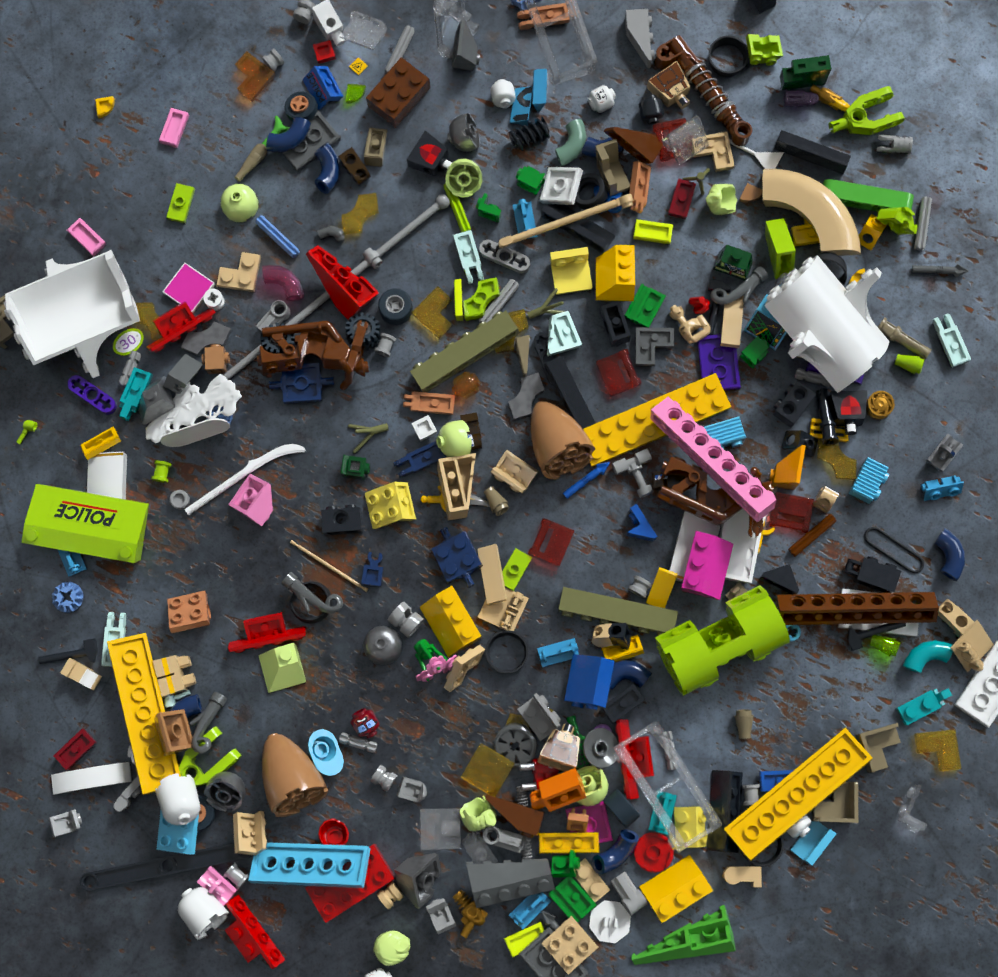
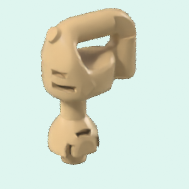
M673 305L670 308V317L679 322V332L689 344L700 341L710 333V325L703 315L687 321L684 318V311L681 306ZM698 328H703L702 331L692 336V332Z

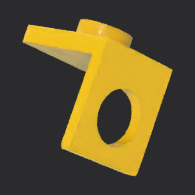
M871 214L859 234L860 245L869 250L873 249L886 225L877 220V216ZM870 234L873 237V241L871 243L865 242L863 235Z

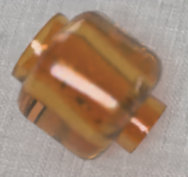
M466 371L453 379L454 386L452 390L457 397L461 396L463 399H468L479 392L481 383L474 372Z

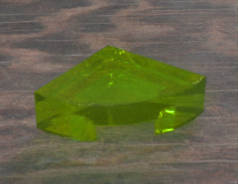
M347 84L346 103H354L360 100L365 94L366 85Z

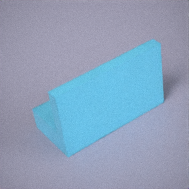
M812 821L809 826L810 832L803 838L800 836L790 849L811 866L836 835L833 830L827 829L819 821Z

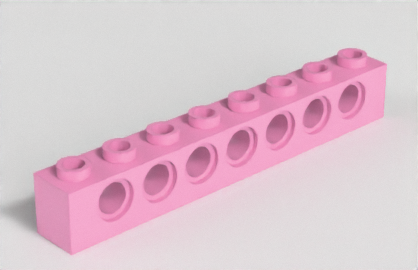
M667 397L651 409L650 419L756 522L760 521L775 508V495L770 490H766L759 479L752 477L746 467L739 464L729 451H725L718 440L710 437L703 426H699L689 413H685L681 409L678 402ZM751 495H756L758 498H753Z

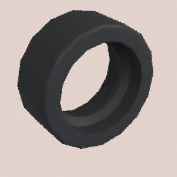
M594 173L582 175L575 203L580 209L586 210L605 203L608 189L603 179ZM597 184L599 186V192L594 198L581 200L579 197L581 190L586 185Z

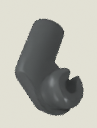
M329 226L317 231L320 239L328 236L335 237L337 242L345 239L344 231L335 226Z

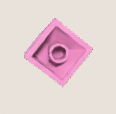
M249 474L228 505L262 526L269 519L273 511L271 485Z

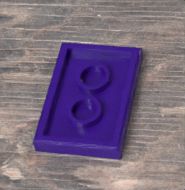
M721 334L707 335L698 341L701 379L716 373L724 391L741 389L737 348L720 346Z

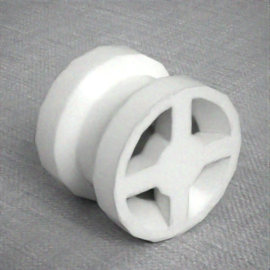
M209 289L205 292L204 302L208 308L218 311L224 306L225 300L219 290Z

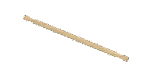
M291 540L290 544L295 545L296 547H298V549L308 554L318 562L322 563L332 571L347 579L357 587L362 588L365 592L369 590L368 588L363 587L360 583L350 578L340 570L336 569L326 561L322 560L315 554L311 553L301 545H298L293 540Z

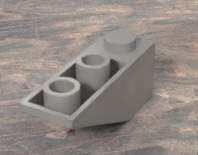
M648 9L626 10V36L646 67L650 68L651 61H654V50H651L650 45L653 44V33L649 31V27H652V16H648Z

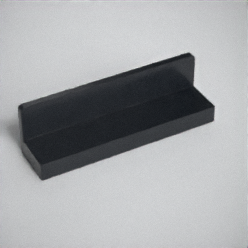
M781 130L774 147L778 151L840 174H844L851 155Z
M545 204L541 210V217L552 222L577 212L563 204H548V206ZM587 218L559 227L602 254L606 252L615 238L614 234Z
M560 356L550 362H546L544 366L569 415L582 429L596 424L563 357Z
M712 770L707 850L739 852V847L724 831V828L741 815L743 772Z

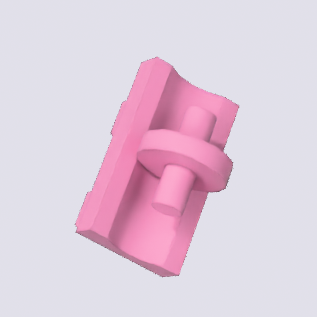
M212 866L197 881L202 887L207 888L208 892L213 894L223 906L237 891Z

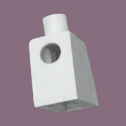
M325 0L312 7L313 19L326 40H333L336 46L345 43L346 40L342 35L344 33L343 24L330 1Z

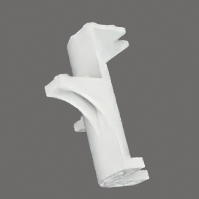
M112 250L74 264H58L54 262L53 258L47 260L46 269H44L47 275L45 278L5 294L6 301H4V306L6 309L4 312L8 320H12L14 323L15 340L18 344H22L25 358L27 360L30 359L33 365L74 349L77 357H81L84 361L82 366L85 372H89L92 378L100 376L96 357L103 341L115 331L140 321L138 309L130 293L128 283Z
M817 255L813 259L811 257L806 259L799 270L793 269L787 275L788 277L784 280L785 283L781 287L779 285L775 286L766 297L767 301L764 306L793 339L788 352L792 359L798 356L810 362L838 393L872 367L873 362L879 360L888 348L889 340L872 321L867 308L868 292L872 285L880 278L881 271L877 267L873 270L868 269L861 275L862 279L858 282L852 281L845 289Z

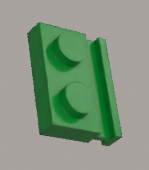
M641 284L634 297V301L631 302L624 315L625 318L644 328H649L666 295Z
M566 877L554 890L548 893L569 918L572 916L577 923L596 906L595 902L573 877Z

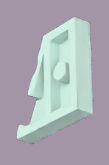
M569 311L552 315L549 319L547 356L581 347L582 343Z

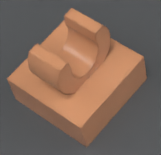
M575 808L571 809V813L568 814L567 830L587 831L589 815H586V809L582 810V814H576Z

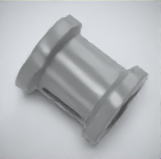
M381 333L379 345L374 351L379 355L390 357V349L392 344L396 342V338L389 334Z
M760 784L742 785L745 793L743 805H753L759 800L758 788H760Z
M234 863L223 877L230 879L236 885V889L239 890L249 879V874L245 875L237 867V864Z

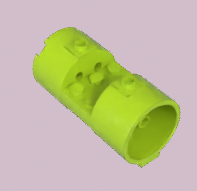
M761 585L725 602L727 617L699 631L689 620L655 637L658 645L657 649L666 670L670 673L672 679L675 680L674 684L683 696L700 687H708L719 680L717 666L725 665L729 660L743 656L746 653L753 662L759 661L771 654L772 651L790 642L787 628L778 609L769 597L768 592Z

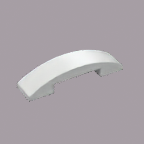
M130 762L90 767L51 775L53 795L132 782Z

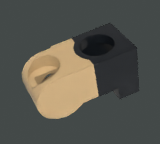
M627 623L597 625L594 628L592 643L602 648L621 646L622 649H629L632 634Z

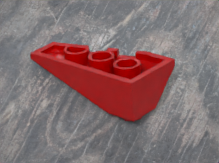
M317 245L306 253L335 307L348 320L354 314L359 313L379 294L367 279L362 276L357 277L351 272L352 269L350 267H343L337 263V259Z

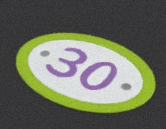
M132 328L120 333L113 343L114 352L124 356L129 355L131 351L138 350L144 340L142 331Z

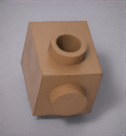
M219 344L205 347V354H202V364L205 365L207 373H226L227 364L230 363L229 352L225 350L224 346Z

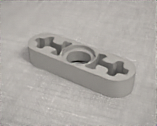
M484 240L479 246L482 257L517 273H526L530 268V260L526 255L507 247L500 248L498 243L492 240ZM491 246L492 251L485 253L484 247ZM496 249H499L496 253V257H494V252H496ZM507 252L510 255L509 260L502 261L499 258L500 254ZM525 261L526 266L520 268L517 262Z

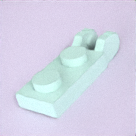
M469 230L453 235L468 284L473 283L470 269L476 268L478 279L480 281L484 280L481 261L472 231Z
M949 313L944 315V321L948 327L945 330L938 317L934 318L935 330L938 332L937 335L951 367L969 362L971 357Z
M114 612L108 613L107 626L104 631L101 666L112 667L107 641L125 637L126 613L120 614L119 627H113L115 620Z

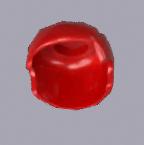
M332 818L324 821L319 827L318 837L320 843L324 845H346L349 832L343 822Z

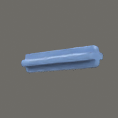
M261 215L256 219V224L292 258L299 254V249L264 216Z

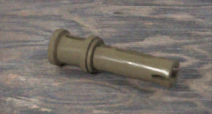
M884 317L878 325L879 330L889 337L890 341L894 342L895 340L923 359H926L932 349L901 331L900 326L896 327L887 321V318Z

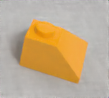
M805 445L798 447L777 463L774 469L770 470L769 480L772 481V486L794 490L799 485Z

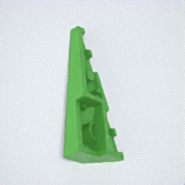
M725 905L720 906L719 910L711 915L708 913L703 915V919L693 925L689 923L668 934L658 944L648 945L647 950L637 955L635 953L632 954V961L634 965L736 951L734 936Z

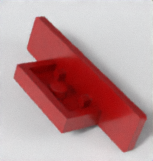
M182 302L153 320L162 337L148 345L147 349L151 352L162 350L165 347L164 344L169 341L174 342L181 337L180 334L185 331L187 333L197 328L196 325L198 323L209 321L216 312L214 309L209 308L194 316L187 303Z
M282 612L247 619L243 622L247 638L229 642L228 650L229 652L240 653L252 647L259 649L271 643L278 645L290 639L297 641L306 636V628L303 626L286 630Z
M620 719L616 721V733L619 738L618 751L622 760L621 772L624 775L625 782L624 793L627 800L637 799L639 794L636 778L654 776L649 736L631 738L628 719Z
M237 895L229 900L226 906L236 918V921L225 929V932L245 960L249 963L261 953L271 969L285 961L281 952L242 898Z

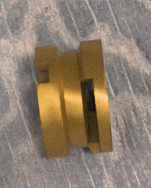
M885 391L874 392L867 399V414L876 420L886 418L895 406L892 395Z

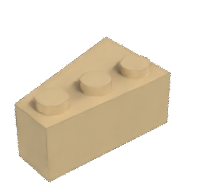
M476 453L438 459L437 471L448 521L467 518Z

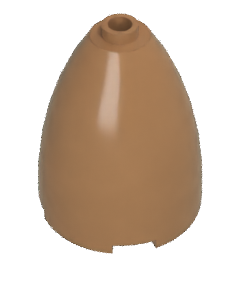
M539 401L535 404L531 416V439L534 453L543 475L548 479H559L562 474L570 471L574 474L588 465L593 459L592 453L595 447L582 427L568 413L550 402Z
M274 733L267 737L262 754V778L271 812L275 813L276 817L290 816L299 813L300 809L307 807L310 803L315 805L327 795L328 789L320 772L309 756L292 740L282 734Z

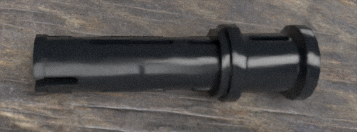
M821 388L820 391H816L821 419L819 429L822 431L823 437L821 443L824 446H831L837 444L839 438L835 432L836 423L832 420L828 389Z

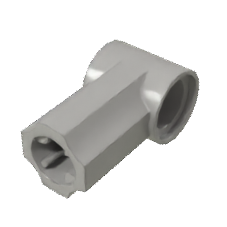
M282 300L273 302L271 309L259 321L256 327L262 332V328H268L270 324L273 327L276 326L275 323L280 325L290 317V308ZM278 308H285L282 314H277Z
M494 826L487 827L483 832L484 841L490 845L518 853L523 849L525 836ZM493 831H496L498 834L495 841H492L490 838Z
M626 872L610 881L621 897L624 908L630 915L648 905L646 898L639 889H636Z

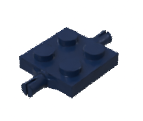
M319 363L303 364L302 370L282 371L280 381H269V389L281 388L284 404L322 401L321 391L323 385H334V377L322 378Z
M445 527L440 530L444 541L431 550L447 583L457 579H464L467 588H471L475 583L470 575L474 570L483 565L467 532L464 531L451 537L448 528Z

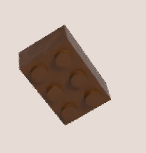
M401 57L366 97L367 105L396 128L431 88L430 79Z

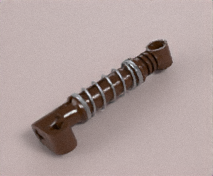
M676 36L660 45L656 50L654 58L655 66L660 70H664L677 61L683 69L686 79L689 80V83L694 84L696 91L700 92V98H704L707 102L706 106L711 107V113H715L714 118L718 122H722L727 131H729L732 142L737 146L746 145L752 134L751 125L748 122L742 121L743 119L737 113V107L734 102L728 101V94L722 92V86L717 85V79L711 77V71L705 69L706 64L696 57L682 36Z

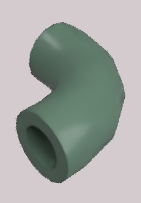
M582 119L573 120L566 125L568 140L563 146L555 149L561 167L575 160L582 152L587 138Z

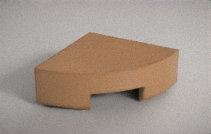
M747 183L739 201L748 203L759 199L763 195V190Z

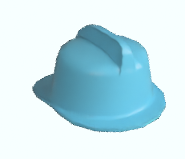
M324 729L312 733L308 741V755L310 759L313 760L315 767L322 774L327 776L336 775L343 768L344 760L335 736L330 731Z

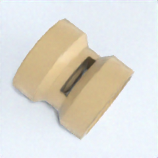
M393 881L387 885L385 890H380L376 893L388 910L395 901H400L404 898L403 893Z

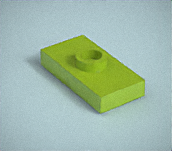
M176 183L166 216L168 220L186 223L195 192L194 187Z
M515 548L502 571L505 587L512 591L515 590L532 560L531 556Z

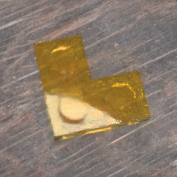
M437 286L412 311V315L439 339L452 326L440 313L450 303L451 298Z
M955 729L915 733L917 753L937 751L940 771L961 769Z

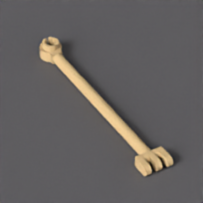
M627 194L516 235L501 238L498 246L504 248L521 240L615 207L622 206V209L628 208L633 205V197L631 194Z

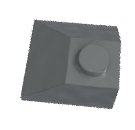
M461 19L455 32L451 67L473 71L475 66L479 64L480 54H477L478 47L466 21Z

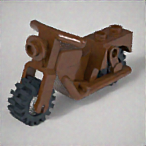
M360 313V316L354 314V318L350 317L346 323V339L349 344H352L350 350L349 346L329 321L293 325L282 323L281 326H279V323H275V327L270 324L268 328H262L260 355H257L258 366H262L263 374L302 370L306 355L314 354L322 360L324 368L344 370L345 380L340 384V389L346 390L353 382L355 372L363 377L366 376L365 373L369 372L368 362L364 361L362 355L364 348L368 349V345L372 348L374 343L377 344L380 337V325L378 320L375 321L374 316L370 318L368 313L366 316H364V313Z

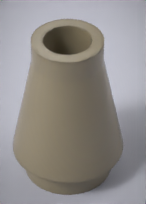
M489 487L484 491L492 513L500 516L508 511V501L494 487Z
M736 710L734 717L739 738H751L754 718L752 710Z

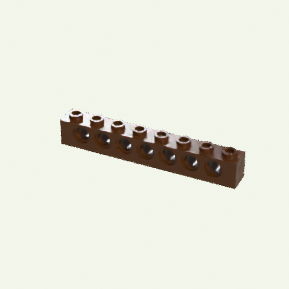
M935 592L777 595L776 608L785 625L937 622L939 611Z

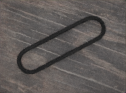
M871 527L866 530L865 540L869 545L912 573H919L923 570L924 560L920 555L877 527ZM877 530L921 560V568L912 570L868 540V532Z

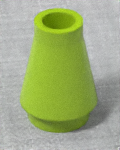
M898 354L894 365L913 374H920L925 359H921V356Z

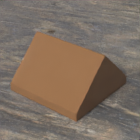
M184 709L161 712L155 715L154 720L164 756L192 748V735Z

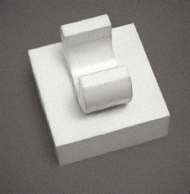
M429 415L411 423L420 442L437 434V430Z

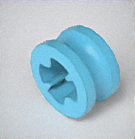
M786 625V628L791 627L792 630H796L795 637L792 638L789 635L790 641L798 639L801 634L800 627L798 625Z

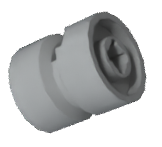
M403 601L387 620L394 627H400V632L409 638L420 627L424 618L417 612L412 613V608Z

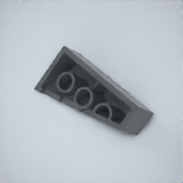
M524 859L521 862L503 860V863L483 861V864L466 862L476 908L555 889L548 859Z

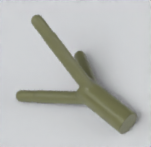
M707 168L704 172H699L697 176L685 177L683 180H696L699 183L701 194L704 195L703 179L710 171V168Z
M557 288L553 290L541 307L527 312L529 319L544 313L559 314L565 312L550 310L563 305V301L547 306L557 293Z
M387 423L374 427L349 424V428L356 429L355 433H369L353 450V453L355 454L374 434L389 431Z

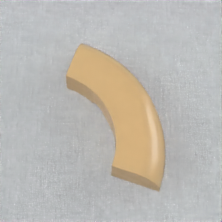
M782 169L763 170V202L765 207H780L792 210L803 217L815 229L819 237L821 253L830 252L838 256L861 255L860 240L853 218L842 201L831 190L820 182L801 173Z

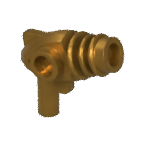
M461 889L452 898L455 900L454 902H459L457 906L461 904L459 909L464 907L461 911V914L464 916L461 921L465 924V927L460 935L467 938L474 925L481 926L484 924L488 914L481 907L476 908L474 900L469 902L472 897L467 900L468 895L464 896L466 892H463Z

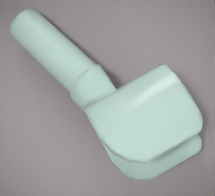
M187 690L178 695L167 696L164 699L165 707H173L175 700L190 695V691Z

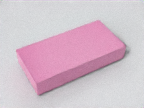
M174 108L170 109L159 138L161 144L175 148L178 147L189 118V113Z
M81 218L67 229L68 233L93 257L106 245V242Z

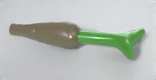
M275 116V126L271 133L281 134L290 127L283 125L280 118ZM267 138L263 143L257 144L252 149L241 169L234 177L237 181L240 182L245 175L266 157L268 153L266 149Z

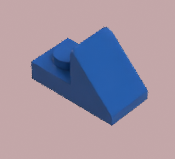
M638 505L632 506L628 516L634 525L637 523L638 526L627 532V536L648 541L656 540V533Z

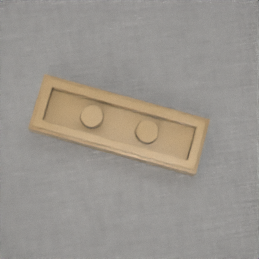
M744 295L731 303L724 304L720 346L740 347Z
M493 544L478 548V556L483 565L481 572L487 604L492 605L507 601L498 546Z

